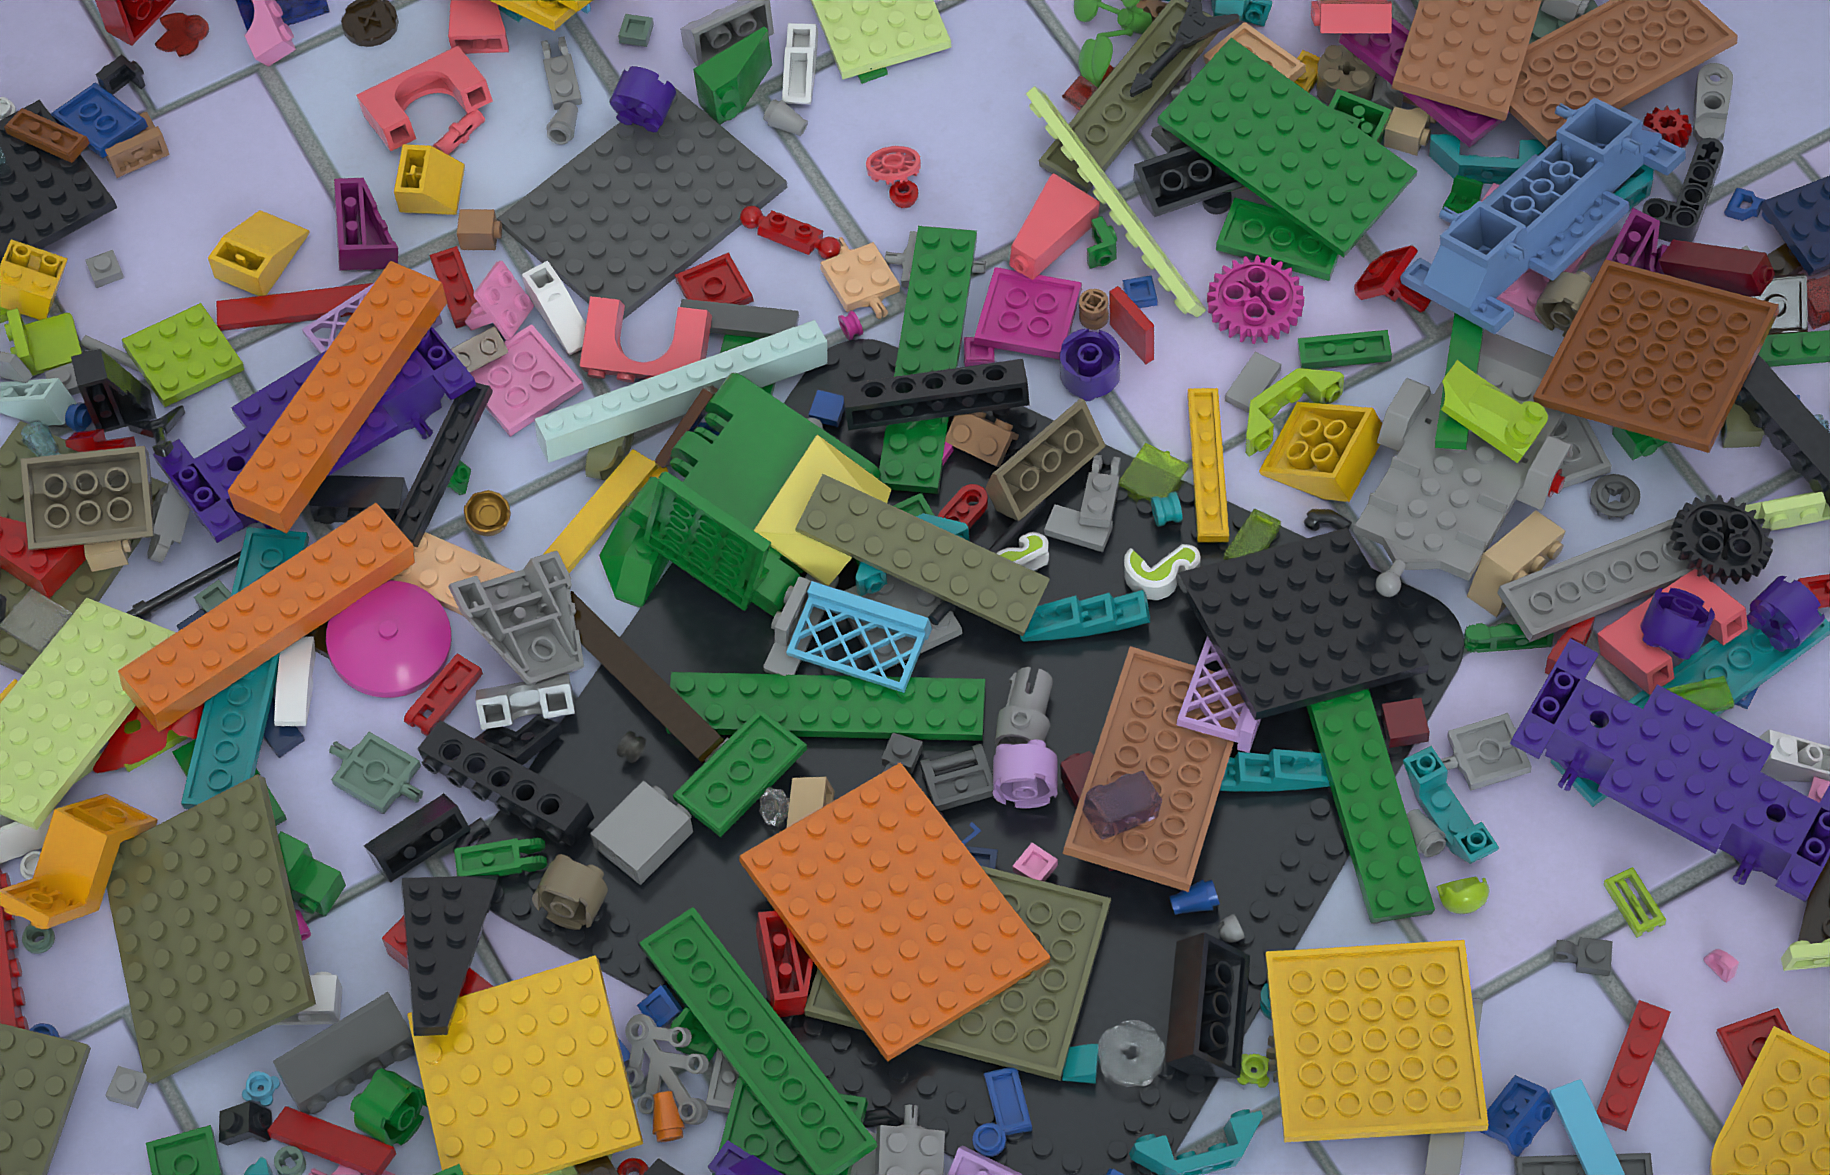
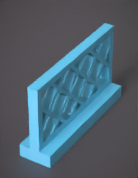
M811 581L807 591L809 597L786 651L787 655L904 693L925 639L928 640L932 627L929 618ZM813 607L825 610L830 619L812 626L809 617ZM831 612L838 615L833 617ZM846 618L854 619L859 628L842 636L836 623ZM806 624H808L809 629L804 630ZM833 625L838 638L821 645L816 632ZM875 627L884 629L888 638L871 645L865 632ZM889 631L895 632L896 634L891 636ZM813 634L818 647L808 652L798 650L797 647L800 640ZM862 634L868 647L850 654L845 641ZM905 636L916 639L913 649L900 655L894 641ZM842 643L847 657L836 662L829 660L825 651ZM891 643L897 656L880 664L874 651ZM822 653L823 657H819L816 655ZM871 653L877 666L866 671L858 669L854 660ZM909 658L907 664L905 665L903 660ZM851 662L853 667L847 666L845 664ZM900 662L904 669L900 682L888 679L883 670ZM880 672L882 676L876 675L875 673Z

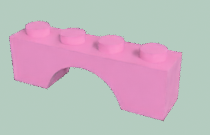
M252 0L254 4V19L244 36L254 58L269 67L296 50L292 41L294 35L288 25L283 22L281 18L283 11L275 0Z

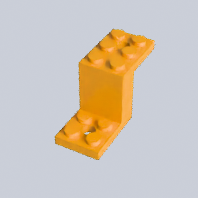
M108 794L54 809L33 879L0 889V906L4 907V911L8 914L21 916L31 921V925L39 929H49L99 911L120 843L155 827L158 819Z

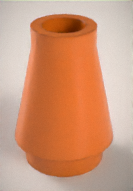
M665 1091L653 1094L652 1134L656 1135L657 1142H668L683 1138L682 1130L685 1129V1126L679 1116L673 1092Z

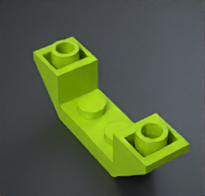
M1297 368L1251 399L1245 453L1250 457L1257 451H1264L1270 446L1273 441L1274 424L1269 419L1273 418L1289 402L1294 403L1299 400L1303 393L1314 403L1327 404L1339 399L1343 393L1344 375L1336 371Z

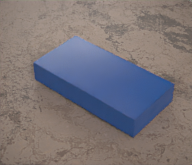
M1008 1067L984 1073L996 1124L1004 1130L1005 1135L1032 1131V1124L1018 1070Z

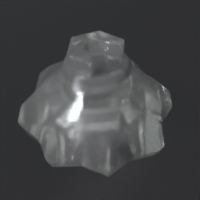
M768 787L764 795L759 798V813L763 816L765 824H773L779 827L785 818L788 817L790 798H786L783 790Z

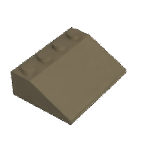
M145 446L20 459L29 550L154 537L152 479L149 452Z

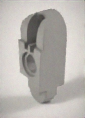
M1710 63L1703 66L1697 76L1694 94L1693 137L1696 138L1698 143L1704 138L1710 137L1721 141L1724 137L1733 74L1728 67L1719 63ZM1717 75L1721 80L1714 82L1710 79V76Z
M171 481L159 490L153 502L154 537H151L147 554L149 559L159 563L166 557L170 545L174 542L181 543L190 508L173 487Z

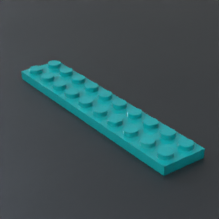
M247 527L231 597L307 548L309 542L308 533L288 531L286 534L276 529ZM280 653L205 701L181 800V805L184 809H190L255 775L277 680Z
M1825 618L1824 622L1797 648H1787L1785 651L1780 652L1771 645L1769 638L1760 629L1754 628L1747 620L1748 629L1724 646L1714 638L1697 653L1692 654L1690 659H1685L1674 667V679L1664 685L1663 688L1719 716L1829 636L1830 622ZM1642 690L1628 700V702L1643 709L1651 695ZM1550 760L1552 765L1563 775L1566 770L1558 762ZM1577 776L1572 785L1592 807L1608 797L1597 791L1600 786L1599 784L1587 778Z

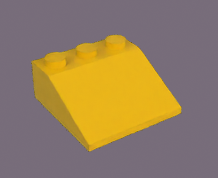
M1297 402L1259 472L1262 476L1324 500L1350 502L1380 446L1377 440L1382 422L1374 408Z

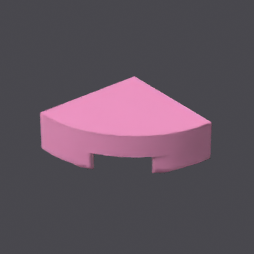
M1720 949L1713 950L1703 959L1726 983L1735 976L1739 962L1733 956Z

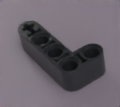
M1709 137L1702 139L1698 143L1676 203L1661 198H1651L1644 203L1642 212L1660 221L1658 239L1668 242L1672 240L1693 242L1720 170L1724 147L1719 140Z

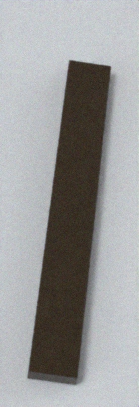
M571 591L572 603H575L576 610L574 614L576 630H579L581 644L702 763L724 742V739Z

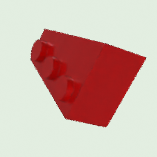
M0 516V568L50 599L86 560L84 545L29 550L26 523Z
M776 911L759 912L756 936L769 1004L779 1017L804 1014L813 961Z

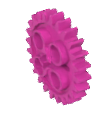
M1256 255L1254 262H1250L1247 256H1244L1243 264L1232 260V269L1223 265L1222 274H1214V282L1209 283V292L1207 293L1208 313H1212V322H1219L1220 331L1229 328V338L1235 334H1240V342H1243L1248 336L1251 337L1252 344L1256 343L1257 337H1261L1265 343H1268L1269 335L1278 340L1280 330L1289 334L1290 325L1297 326L1298 317H1302L1305 296H1303L1304 288L1299 285V277H1292V268L1283 271V262L1280 261L1274 266L1271 265V257H1268L1265 263L1260 261L1259 255Z

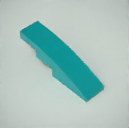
M1143 590L1115 598L1110 593H1106L1081 601L1075 595L1037 606L1024 636L1020 635L1021 640L1024 642L1089 636L1150 623L1147 595Z
M1273 749L1269 755L1238 752L1235 758L1229 757L1220 791L1301 790L1328 787L1330 784L1321 753Z

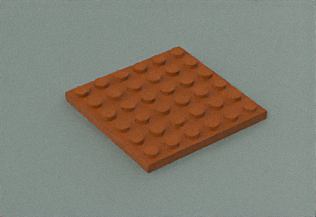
M1605 259L1538 386L1533 400L1546 408L1710 453L1779 313V304Z

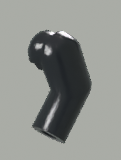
M1311 509L1306 513L1307 518L1304 520V526L1313 531L1318 530L1321 523L1327 524L1335 530L1344 528L1349 530L1352 524L1350 520L1331 509Z
M481 817L469 825L471 829L469 832L456 840L453 852L455 848L471 846L475 840L490 830Z
M887 1108L866 1111L863 1122L866 1128L880 1125L900 1126L904 1124L902 1119Z

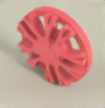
M890 146L873 152L866 160L868 176H871V179L875 182L885 180L886 185L890 183L894 185V180H899L900 183H903V181L907 182V177L911 175L917 176L919 169H921L920 155L914 149L904 146Z

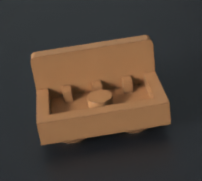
M985 412L955 416L947 432L945 442L994 466L1000 467L1012 439L1017 440L1019 434L1011 431L1013 425L1000 419H996L995 423L985 419L987 414Z

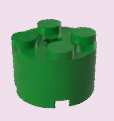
M380 1068L374 1073L371 1082L363 1093H359L354 1097L350 1110L354 1112V1123L359 1130L375 1140L393 1146L395 1143L402 1146L413 1137L424 1119V1116L420 1115L422 1106H428L425 1092L422 1088L393 1071Z

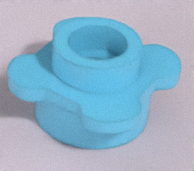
M254 1071L246 1081V1089L242 1091V1097L245 1101L253 1100L260 1102L262 1106H269L273 1102L272 1096L275 1089L280 1086V1081L276 1076L270 1077L264 1072ZM260 1086L264 1087L262 1091L258 1090Z

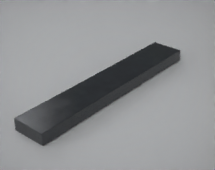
M476 383L475 387L454 399L394 521L395 525L415 547H418L493 393V390L488 385Z

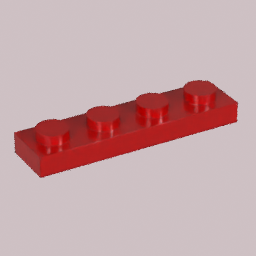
M1641 1000L1638 1001L1597 1109L1601 1122L1627 1131L1671 1011Z

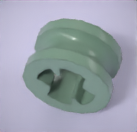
M286 1146L277 1151L274 1157V1165L279 1175H302L306 1169V1160L299 1148ZM289 1157H291V1159L296 1164V1166H294L291 1169L286 1165L284 1161Z

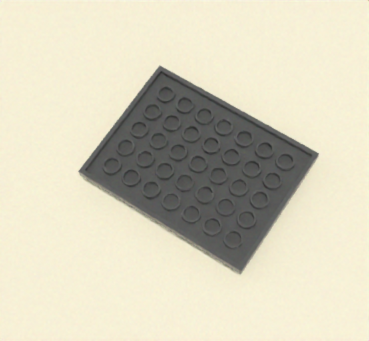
M676 89L674 101L657 132L648 131L643 126L634 123L632 125H625L619 122L500 215L497 220L502 222V228L541 263L548 261L559 278L588 304L590 296L620 300L625 305L624 320L675 279L676 274L685 271L742 225L740 213L745 207L753 205L762 209L788 187L787 181Z

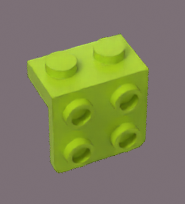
M18 308L6 311L9 323L4 324L9 341H14L15 345L10 348L11 354L17 355L33 376L72 363L71 356L82 353L74 319L70 313H63L25 324Z

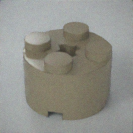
M1343 45L1328 46L1318 62L1317 96L1329 106L1338 88L1371 101L1374 94L1376 72Z
M1577 271L1575 274L1561 272L1555 280L1552 281L1550 279L1538 298L1535 307V314L1539 321L1551 331L1555 327L1564 331L1562 336L1565 337L1592 285L1591 276L1583 271Z
M557 855L555 860L549 864L533 894V904L538 911L542 906L548 912L546 918L559 926L573 930H580L582 925H586L588 928L591 926L608 893L607 885L602 879L604 873L594 865L585 866L573 861L566 855Z

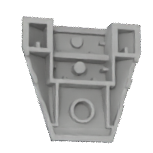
M558 551L531 558L523 570L482 583L478 576H473L449 584L448 587L461 614L528 686L584 667L579 630H576L574 614L576 613L575 603H572L571 577Z

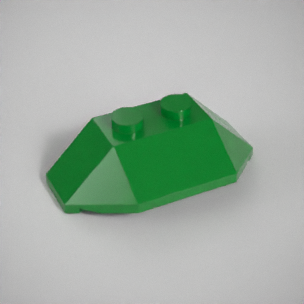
M626 506L599 557L615 599L641 608L655 588L669 560L643 543L645 529L624 516L625 510L628 507Z

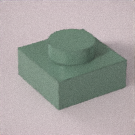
M625 14L618 35L619 43L647 47L654 26L653 18Z
M218 579L194 596V599L198 606L207 613L229 599L231 592Z

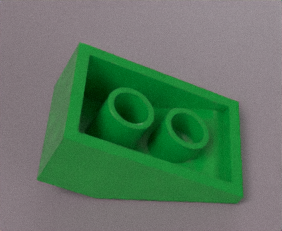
M765 26L693 69L699 105L720 125L732 120L743 111L772 66L768 29Z

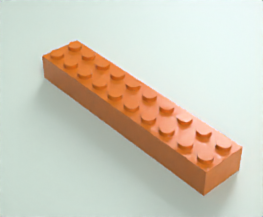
M390 261L228 489V494L235 511L286 534L288 533L446 306L447 300L442 282Z
M374 503L118 670L122 689L154 728L160 732L345 610L369 592L415 563L413 544L381 507Z

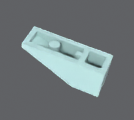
M59 378L29 380L27 383L18 381L0 382V413L39 426L63 425L66 423L65 415L68 407L72 404H77Z

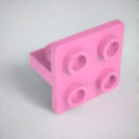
M503 261L495 263L473 295L478 302L471 307L472 312L465 320V323L471 331L494 323L504 339L508 340L514 336L533 309L534 304Z

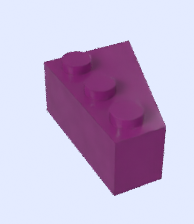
M334 179L339 271L385 269L390 261L398 264V246L388 232V226L377 209V204L365 179Z
M1632 208L1606 260L1655 272L1654 263L1657 253L1660 221Z

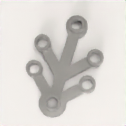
M638 1014L633 1016L628 1021L625 1030L626 1038L632 1044L629 1067L625 1068L631 1087L636 1088L643 1083L644 1075L641 1068L645 1051L650 1058L646 1091L637 1102L639 1111L644 1114H653V1094L660 1092L661 1079H663L679 1104L678 1113L682 1121L692 1125L703 1123L708 1115V1107L705 1105V1101L700 1098H691L672 1067L687 1069L692 1074H703L708 1068V1059L702 1054H691L688 1056L663 1052L655 1041H669L672 1046L686 1047L691 1042V1032L684 1027H674L673 1029L657 1027L654 1020L648 1015ZM641 1025L642 1034L638 1036V1028ZM679 1032H682L683 1040L679 1043L677 1035ZM698 1058L700 1066L696 1070L694 1068V1061ZM632 1072H634L635 1074V1080L633 1083H631L629 1079V1076ZM650 1098L652 1101V1106L648 1110L646 1107V1102ZM689 1105L693 1108V1113L690 1117L688 1116Z

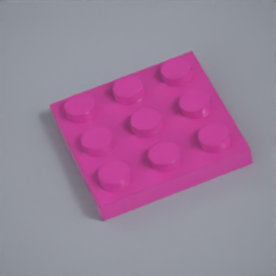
M995 267L974 336V344L1060 360L1061 346L1065 338L1070 334L1082 291V282L1038 275L1035 279L1031 280L1017 271Z

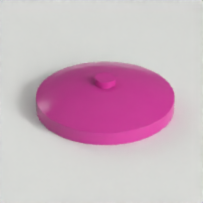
M389 580L331 618L326 630L328 657L335 672L350 687L375 697H401L426 687L443 670L451 651V627L444 608L426 590L402 581Z

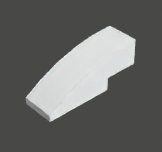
M788 23L782 100L786 104H811L818 44L816 24Z
M302 637L280 652L275 697V726L307 725L313 691L312 675L316 658L314 637Z

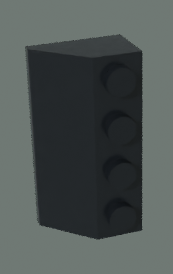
M1190 146L1134 164V183L1144 206L1154 217L1245 187Z
M1206 932L1176 941L1165 1063L1190 1075L1236 1079L1240 1077L1250 955Z

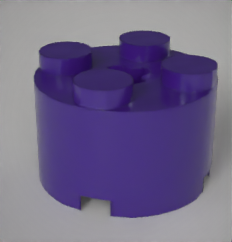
M631 66L628 71L626 69L623 70L609 103L617 113L616 119L625 125H632L634 123L643 126L648 131L657 132L676 96L675 87L668 80L666 84L659 81V74L652 70Z
M1088 328L1077 330L1065 338L1059 356L1060 378L1064 387L1070 393L1084 399L1086 402L1111 392L1120 381V351L1114 337L1105 331L1093 332L1089 331Z
M1778 576L1750 603V613L1747 615L1748 622L1754 628L1760 629L1769 638L1771 645L1780 652L1785 651L1787 648H1797L1825 619L1824 613L1821 616L1819 615L1817 609L1821 604L1815 595L1797 580H1794L1792 583L1784 581L1787 576Z
M1658 588L1640 624V628L1644 633L1642 640L1649 646H1661L1670 650L1678 658L1690 659L1692 654L1700 650L1715 618V613L1712 608H1710L1709 612L1703 608L1705 601L1694 594L1677 588H1670L1669 593L1662 592L1663 588Z

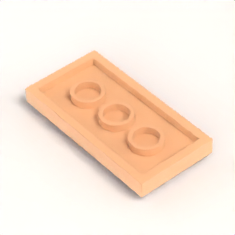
M425 532L418 547L413 546L415 563L390 580L416 585L430 593L442 607L462 615L448 587L449 584L473 576H478L482 583L514 573L515 571Z

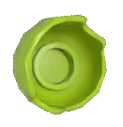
M1475 876L1438 885L1437 890L1443 906L1448 911L1456 914L1475 912L1487 902L1490 889L1486 878H1482L1483 882H1480Z

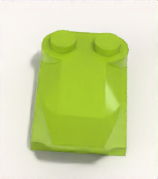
M1458 360L1442 380L1445 401L1441 410L1516 463L1521 460L1547 423L1548 415L1541 404L1533 401L1520 403L1474 373Z

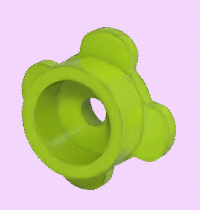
M1242 1054L1240 1077L1236 1078L1238 1083L1241 1085H1247L1248 1083L1257 1084L1260 1088L1266 1087L1270 1081L1267 1076L1269 1058L1259 1054ZM1252 1068H1255V1069L1257 1070V1072H1256V1073H1252V1072H1251V1069H1252Z

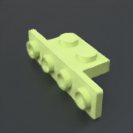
M1810 492L1748 504L1745 507L1747 512L1756 510L1754 518L1765 519L1762 528H1769L1771 531L1830 520V506L1826 503L1823 492Z

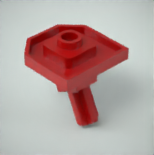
M1413 245L1387 251L1372 261L1354 285L1356 296L1360 300L1385 295L1394 302L1400 298L1420 313H1423L1431 303V299L1401 284L1400 278L1418 250Z

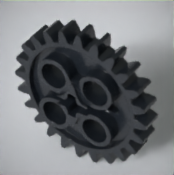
M1709 495L1705 496L1703 502L1695 497L1692 504L1686 502L1683 509H1679L1671 526L1673 532L1670 540L1675 541L1672 549L1681 551L1678 559H1688L1689 563L1686 568H1698L1697 576L1699 577L1704 573L1709 574L1710 582L1715 577H1720L1721 583L1725 585L1727 579L1731 578L1736 585L1741 577L1746 582L1750 581L1752 575L1758 577L1761 570L1765 569L1773 552L1771 546L1774 541L1768 538L1771 530L1769 528H1762L1765 519H1755L1756 510L1745 511L1746 503L1743 502L1736 506L1732 497L1728 503L1723 501L1721 495H1718L1716 501H1713Z

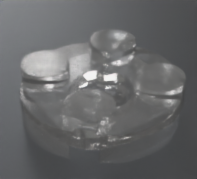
M1137 1020L1120 1022V1025L1106 1030L1099 1041L1098 1060L1102 1074L1116 1084L1126 1087L1148 1086L1163 1067L1165 1059L1164 1044L1161 1042L1156 1030L1147 1023ZM1130 1047H1135L1136 1053L1140 1056L1133 1060H1128L1122 1052L1129 1051Z

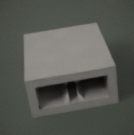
M643 781L590 834L594 848L641 885L693 833L691 814L680 804L675 806L668 800V796L658 786L652 788Z

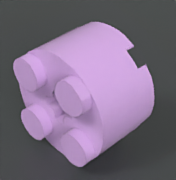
M1035 739L1028 741L1027 744H1000L996 747V753L993 757V796L998 802L1006 805V800L1015 802L1016 808H1037L1049 804L1050 797L1054 796L1056 798L1058 794V759L1052 750L1046 748L1044 741Z

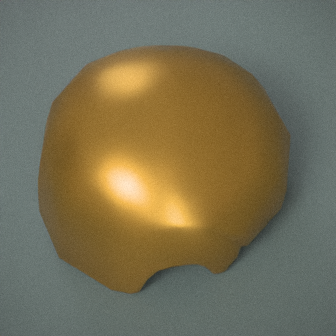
M486 490L474 493L466 505H464L466 525L474 533L482 536H494L505 529L510 520L511 511L508 501L500 493Z

